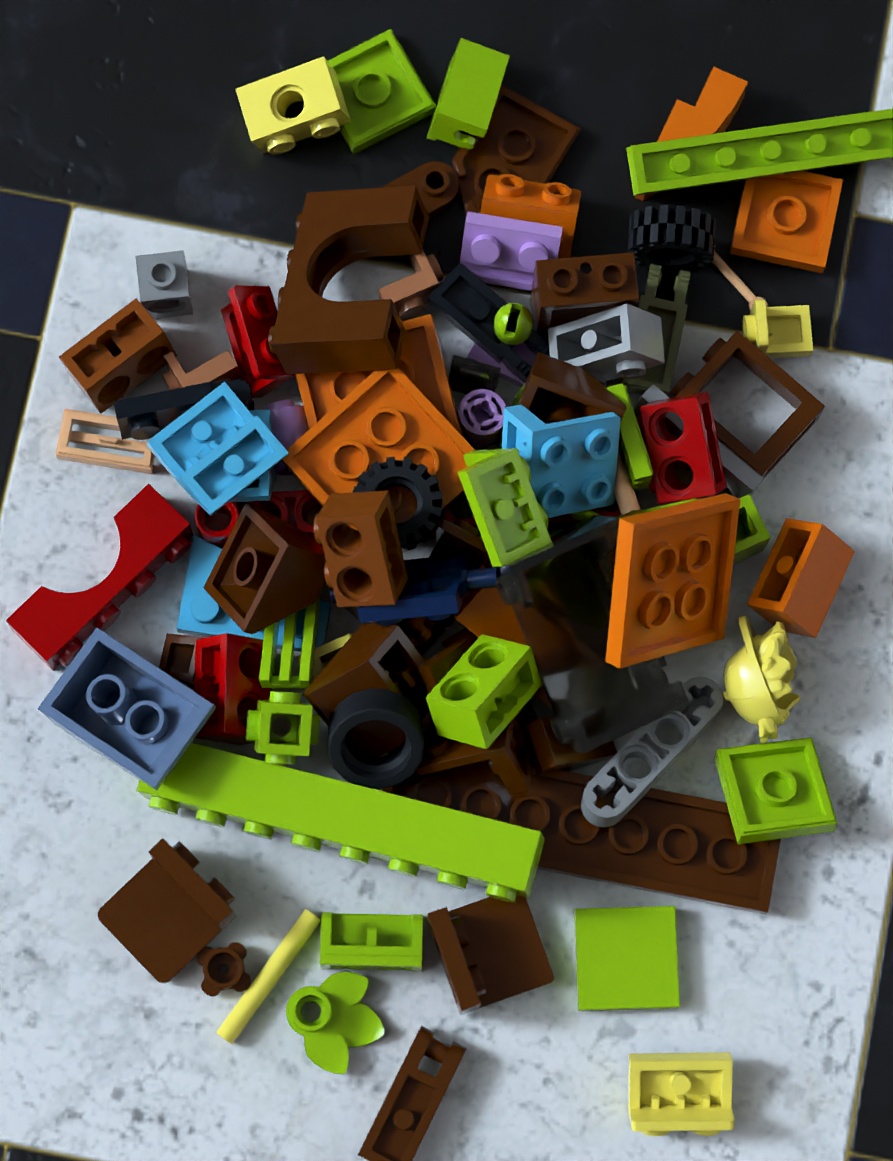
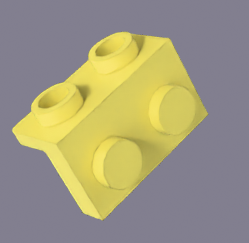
M629 1053L628 1113L631 1129L633 1131H641L648 1136H664L671 1131H692L698 1135L712 1136L719 1134L722 1130H734L735 1118L732 1111L733 1060L731 1053Z

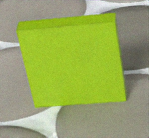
M391 29L328 60L335 69L351 122L340 126V132L353 154L435 112L436 105Z
M812 737L716 750L714 760L738 844L835 831L838 823Z
M675 906L574 909L578 1011L672 1009L680 1007Z

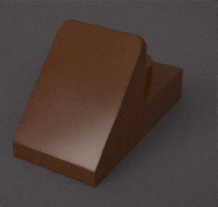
M602 709L542 717L526 724L532 740L533 751L538 758L542 772L557 769L570 772L612 758L617 753Z

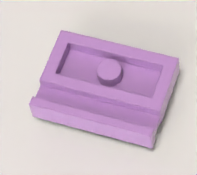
M467 211L460 263L484 283L531 291L535 261L558 259L563 227Z

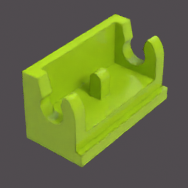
M461 38L450 62L427 138L434 141L439 139L461 148H474L476 139L470 135L484 138L510 56ZM459 131H465V132L469 133L470 135H464V134L460 133Z
M322 912L321 969L422 971L423 914L394 915Z

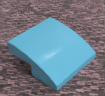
M225 382L147 441V447L210 516L289 454L258 415L254 417Z

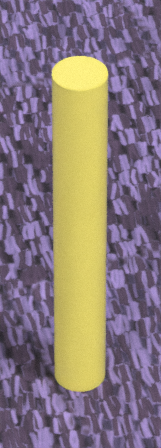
M307 909L302 912L216 1033L230 1044L234 1043L321 922L317 916Z

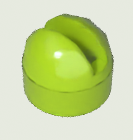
M508 303L497 311L494 318V331L502 342L517 345L526 341L531 335L533 318L525 306L519 303ZM511 312L519 313L515 333L506 331Z

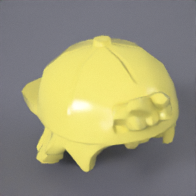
M739 616L738 620L745 646L736 651L724 666L723 678L726 691L723 692V695L727 702L730 701L741 717L749 723L759 726L760 742L765 743L769 738L777 739L778 726L785 724V720L788 719L790 714L789 710L800 701L798 694L789 693L792 692L790 682L795 675L794 669L797 666V660L793 654L792 647L788 643L789 637L783 622L776 621L775 625L765 634L756 635L748 617Z

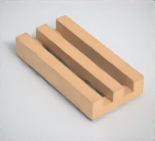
M64 409L56 450L57 459L153 474L155 455L147 447V441L122 440V438L71 431L73 424L120 431L115 416ZM69 442L123 450L142 453L144 457L137 458L68 447Z

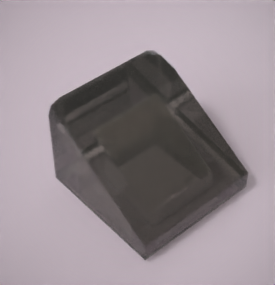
M457 355L453 356L449 374L452 391L467 395L473 390L486 389L496 393L501 379V368Z

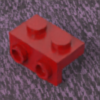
M236 285L228 291L231 303L221 309V314L235 361L239 368L240 378L243 381L246 380L247 384H250L252 398H262L296 376V374H286L279 359L271 353L269 348V330L272 325H275L278 315L270 286Z

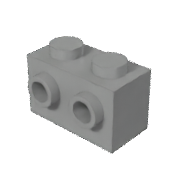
M628 303L548 329L550 357L585 369L604 387L606 386V381L619 377H640L646 374V369L665 363L661 317Z

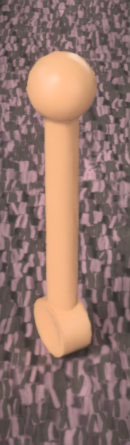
M714 251L712 263L749 302L750 311L755 300H765L763 297H756Z

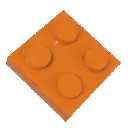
M806 171L746 179L729 254L823 274L843 179Z

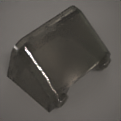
M593 515L575 523L550 537L551 544L500 567L501 576L496 578V586L502 600L507 606L512 605L527 646L532 648L541 682L555 715L550 718L552 730L561 745L569 744L572 749L583 754L690 705L682 682L669 683L662 669L667 666L664 656L620 669L605 662L619 518Z

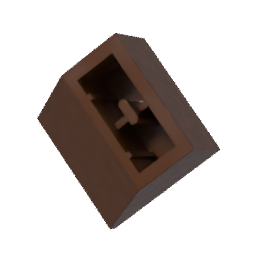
M361 624L303 693V696L313 705L315 711L328 727L330 716L338 703L352 693L370 688L391 690L407 697L418 709L424 725V731L433 721L426 701L428 692L417 667L425 662V660L398 625ZM379 720L359 723L346 734V743L353 751L370 757H380L402 745L406 740L405 733L399 726Z

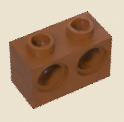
M135 298L61 354L59 359L74 382L100 414H102L115 404L116 401H119L165 366L164 355L171 351L175 357H177V354L163 329Z
M372 491L330 494L320 513L315 516L314 536L317 543L323 546L326 558L325 580L327 586L333 588L337 607L395 605L408 581V575L389 492Z

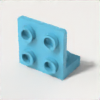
M522 404L504 407L502 449L517 448L519 454L525 459L530 468V484L535 498L545 510L548 518L610 506L614 503L621 420L614 412L545 424Z

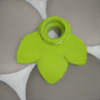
M337 972L330 975L319 987H302L292 994L286 1006V1017L290 1027L299 1035L304 1036L307 1057L318 1067L333 1074L346 1073L349 1063L348 1047L356 1048L371 1044L385 1034V1029L377 1014L367 1005L360 1002L365 995L369 980L354 972ZM310 1002L318 1004L321 1008L320 1017L313 1022L307 1021L302 1017V1008Z

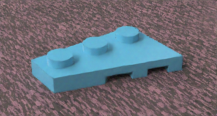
M193 535L176 628L177 632L203 637L230 633L263 640L264 629L254 634L243 632L203 588L222 549ZM321 599L315 648L325 644L331 605ZM306 609L299 610L297 615L294 651L302 652ZM285 618L279 622L277 649H282Z

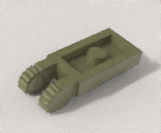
M650 265L644 295L640 296L638 308L661 317L665 363L646 369V374L643 376L623 378L622 383L624 386L626 385L628 392L643 395L654 384L669 397L688 304H685L691 272L680 270L674 283V299L669 301L655 298L656 291L660 286L662 272L661 266Z

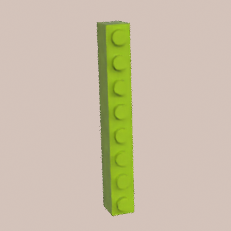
M191 743L158 790L153 789L141 780H139L136 790L146 799L150 800L149 808L163 813L177 815L180 807L197 812L195 819L206 824L224 827L226 820L245 824L243 832L256 837L272 840L274 832L293 837L291 844L302 849L320 852L322 845L341 849L339 857L352 862L368 865L370 857L388 861L387 869L402 875L417 877L419 870L438 874L436 882L461 890H466L468 882L487 887L485 895L512 903L515 902L517 895L530 898L545 841L540 831Z

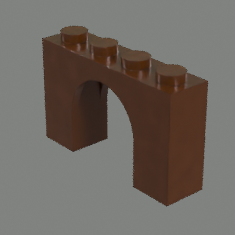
M416 185L307 192L303 211L298 213L296 218L297 236L294 248L289 250L287 255L288 273L285 286L281 287L278 292L279 310L276 323L270 327L268 335L270 351L273 355L277 356L286 374L389 370L398 368L405 328L392 299L338 302L322 298L329 281L341 269L353 262L377 256L422 254L429 215Z

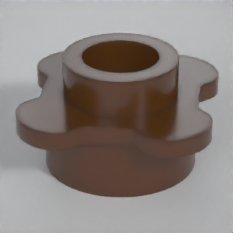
M232 942L227 948L221 947L217 949L207 946L198 953L197 961L203 966L204 974L201 988L206 995L215 997L221 991L230 989L243 992L250 986L251 977L245 972L244 966L247 951L242 944ZM227 965L229 967L228 973L221 974L219 972L220 966Z

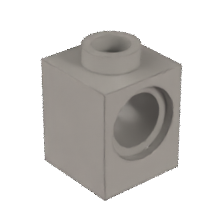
M184 250L135 256L140 302L152 318L192 315L190 283Z

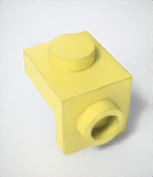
M755 300L750 315L743 316V336L770 359L810 357L813 353L809 305L766 307L765 300Z

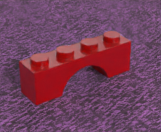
M147 484L113 517L119 531L120 552L113 570L102 582L88 590L76 593L57 592L41 586L6 619L12 631L52 671L60 664L64 667L70 665L83 647V642L96 628L102 631L109 628L121 614L118 608L131 595L135 598L143 595L155 582L157 577L154 573L166 561H169L171 564L178 561L191 547L192 543L189 539L193 536L190 523L150 484Z

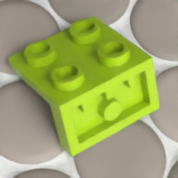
M518 449L472 450L464 454L463 458L467 468L457 473L492 566L503 567L551 544L552 541L547 530V514L535 498L530 484V468L525 459L519 454Z

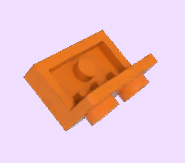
M512 174L488 175L480 214L563 227L558 259L570 258L581 191L557 182L543 184L526 181Z

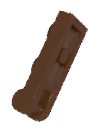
M421 1026L358 1156L368 1161H412L467 1048L454 1041L450 1046L434 1038V1031ZM424 1056L442 1064L436 1077L418 1069Z

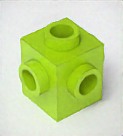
M270 691V700H258L257 711L248 710L246 740L255 741L254 750L257 753L266 754L265 762L295 764L296 756H309L310 745L318 744L320 715L312 714L313 705L300 702L301 693ZM278 717H286L290 722V730L282 736L275 735L272 731V723Z

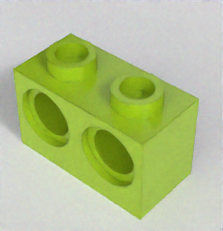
M481 634L426 697L438 736L488 749L542 685L531 646Z

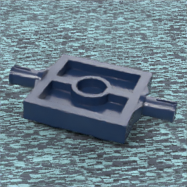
M470 553L404 560L408 581L395 605L356 607L360 623L376 621L379 625H393L401 622L404 618L425 617L427 620L432 621L446 619L455 613H459L465 594L471 592V590L500 588L499 568L473 569ZM330 588L332 604H337L333 588Z

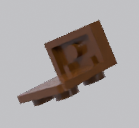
M162 838L148 851L152 859L99 909L98 919L159 983L166 984L179 974L237 916L229 906L235 900L232 894L215 877L206 883L199 876L194 868L200 862L180 841L171 847Z

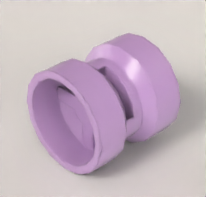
M473 390L464 396L459 405L458 417L463 437L475 449H484L492 446L498 441L503 431L504 407L506 405L502 398L491 390Z

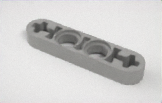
M700 676L686 681L589 781L584 789L581 801V810L588 822L599 827H609L621 821L713 724L720 713L724 698L722 689L715 681ZM702 695L708 697L707 706H699L692 713L689 721L684 714L688 711L692 698L698 699ZM664 724L673 725L681 732L682 740L674 745H666L658 740L655 729ZM632 757L641 758L648 763L651 772L645 778H633L624 771V761ZM616 781L621 789L616 793L612 807L606 805L602 809L595 806L597 796L601 798L606 797L614 788Z

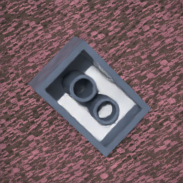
M99 628L94 630L38 707V710L59 728L155 790H158L216 709L215 705Z

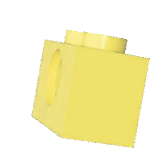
M324 56L235 89L251 142L263 154L266 152L269 154L287 152L294 148L295 142L310 136L314 138L331 136L340 130L341 125L351 122L335 69ZM304 101V108L297 117L286 118L287 108L292 103Z

